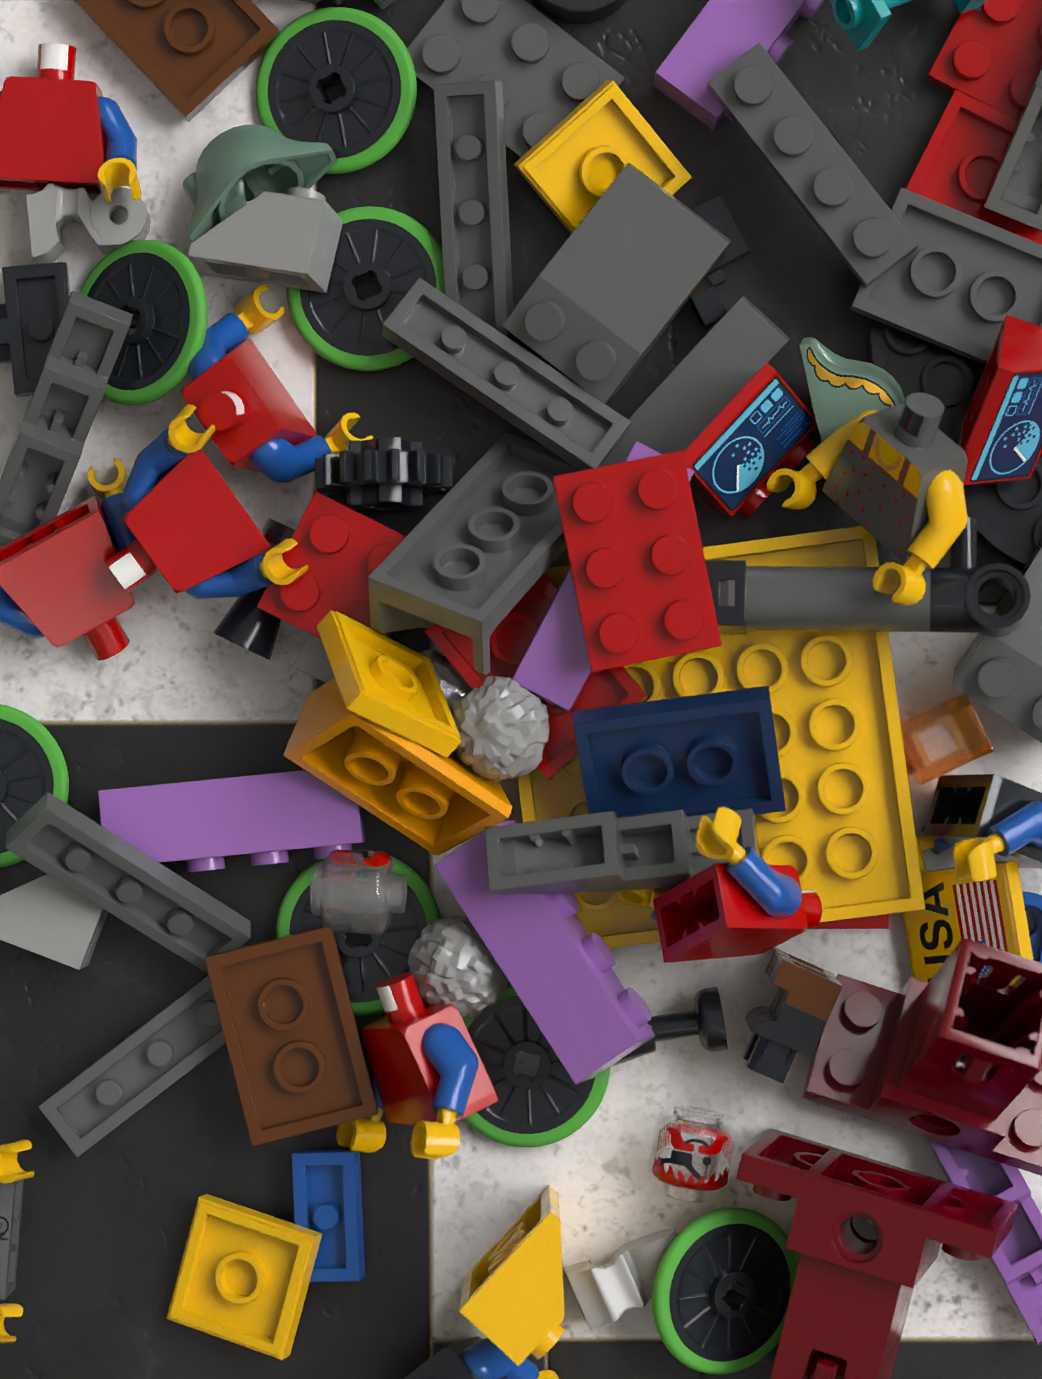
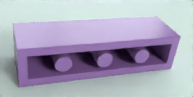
M709 0L655 72L653 87L713 131L724 116L734 122L708 89V81L757 43L763 46L778 65L794 41L786 35L788 30L800 15L810 21L825 0Z
M306 770L98 791L102 827L160 864L161 862L186 860L187 872L224 869V856L250 854L251 866L289 862L288 850L311 847L314 850V859H327L333 850H352V843L366 841L363 808Z
M515 820L502 821L495 826L510 825L517 823ZM485 831L476 835L434 865L575 1084L596 1077L656 1036L647 1023L652 1017L646 1003L633 988L628 987L625 989L612 970L616 961L610 948L598 934H589L576 915L580 910V905L574 893L491 894L488 882Z

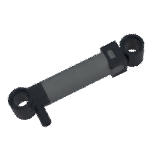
M967 514L968 521L964 530L950 547V567H935L933 570L927 567L922 573L926 582L924 596L918 603L908 606L892 602V596L897 589L888 595L874 590L873 577L879 567L747 566L746 561L705 560L720 634H747V630L958 632L980 633L986 636L999 637L1008 635L1019 628L1026 617L1031 593L1029 583L1023 574L1011 565L994 563L977 568V518ZM992 585L1005 587L1014 597V608L1005 615H989L982 610L978 603L977 596L981 590Z

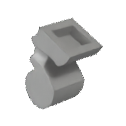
M48 183L43 190L34 194H26L32 259L36 264L55 262L65 251L62 230L68 223L78 222L83 225L103 254H109L114 249L123 247L130 242L145 240L150 232L151 223L148 210L141 198L133 200L131 190L128 188L117 187L110 195L111 203H106L103 193L92 201L85 188H64Z
M674 1228L657 1231L622 1245L612 1253L610 1262L603 1266L592 1264L588 1260L563 1268L580 1310L591 1331L617 1321L629 1309H641L649 1303V1299H652L653 1284L659 1263L666 1249L677 1236Z

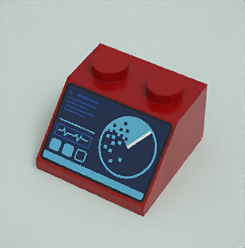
M1009 315L1005 316L961 425L958 445L965 451L968 459L963 485L1030 479L1039 457H1042L1041 326Z
M767 362L684 451L686 467L695 471L690 480L691 489L727 522L737 511H740L748 519L772 493L767 490V484L765 483L771 474L781 464L787 469L793 470L816 446V443L808 436L817 426L815 417L779 373Z

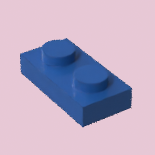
M351 1149L297 1150L293 1152L294 1223L323 1233L310 1282L362 1280L365 1278L360 1152L351 1151Z

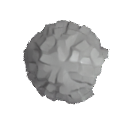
M487 676L483 686L474 688L463 699H458L450 708L461 739V743L456 747L454 753L480 777L494 779L499 782L502 779L518 778L536 769L543 760L544 743L548 742L550 732L549 714L547 713L546 705L541 703L539 697H536L534 694L532 695L527 689L521 687L516 680L508 677Z
M454 915L435 920L433 925H427L421 931V937L416 940L409 953V971L413 973L423 1002L429 1006L440 1003L453 1004L459 1010L462 1018L465 1016L475 1017L476 1014L489 1008L490 1005L497 1004L508 984L506 981L507 977L468 917Z

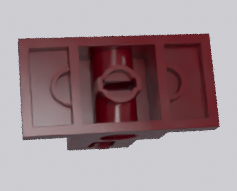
M961 939L929 983L911 977L899 993L841 974L836 976L843 985V988L814 1050L802 1098L1042 1176V963L972 940ZM984 966H990L986 977L979 975ZM1017 976H1021L1013 985H1009Z
M773 1128L742 1153L736 1179L753 1184V1192L768 1199L789 1201L791 1196L798 1198L786 1249L799 1252L801 1256L770 1379H891L913 1289L937 1259L941 1243H943L941 1249L945 1253L959 1259L978 1261L981 1259V1256L992 1258L1013 1227L1018 1204ZM824 1353L832 1355L831 1360L823 1358Z

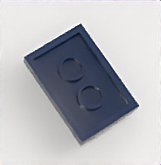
M769 686L573 711V727L589 814L614 811L618 818L683 810L686 816L689 817L716 813L720 807L729 808L732 811L752 808L755 815L786 811Z

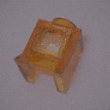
M965 693L950 697L900 722L907 776L912 775L916 785H924L977 758L994 752L968 695Z

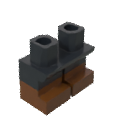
M775 948L765 972L772 984L779 987L770 1008L764 1006L755 1007L745 1016V1020L753 1034L743 1054V1058L747 1060V1068L780 1083H784L797 1052L810 1058L812 1057L843 985L833 973Z

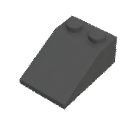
M628 163L539 274L502 326L584 390L603 403H607L620 391L730 244L731 240L634 165Z
M1041 542L1021 571L1029 583L1031 593L1025 619L1018 629L1005 636L991 637L978 633L954 668L952 685L1042 743ZM1009 590L991 615H1005L1014 608V597Z

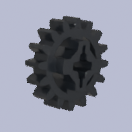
M378 437L377 439L362 441L350 440L346 442V451H340V455L323 454L322 458H315L316 492L327 493L329 497L346 496V507L366 509L368 512L423 508V498H428V495H445V492H449L454 487V461L452 456H443V453L440 452L424 453L422 442L401 440V437Z

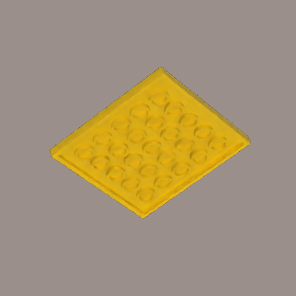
M862 526L703 547L705 560L746 561L747 566L880 567L876 538ZM570 565L548 568L544 572L557 589ZM747 630V634H720L722 646L623 666L649 696L643 702L769 686L786 811L756 815L759 855L768 865H792L799 875L801 890H813L820 897L822 903L820 922L925 909L888 632ZM579 756L551 780H548L538 767L527 775L517 778L523 823L589 814ZM673 887L654 888V890L663 894ZM617 891L574 893L580 905V910L576 915L588 933L598 934L609 948L660 942L657 922L650 917L653 910L648 906L637 907L626 904L619 899Z

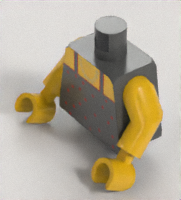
M920 392L908 395L904 404L901 403L881 411L874 409L866 410L837 428L806 456L810 462L800 471L786 468L778 469L771 474L766 486L768 491L779 493L787 489L791 482L794 481V493L782 504V507L800 510L809 507L813 503L817 493L816 482L824 477L826 482L822 491L904 563V565L889 562L880 566L873 577V588L875 591L886 595L897 589L891 600L905 606L916 604L923 598L926 582L922 573L927 567L932 570L936 567L964 530L968 521L963 489L968 462L966 453L959 445L938 429L944 412L942 402L930 394Z

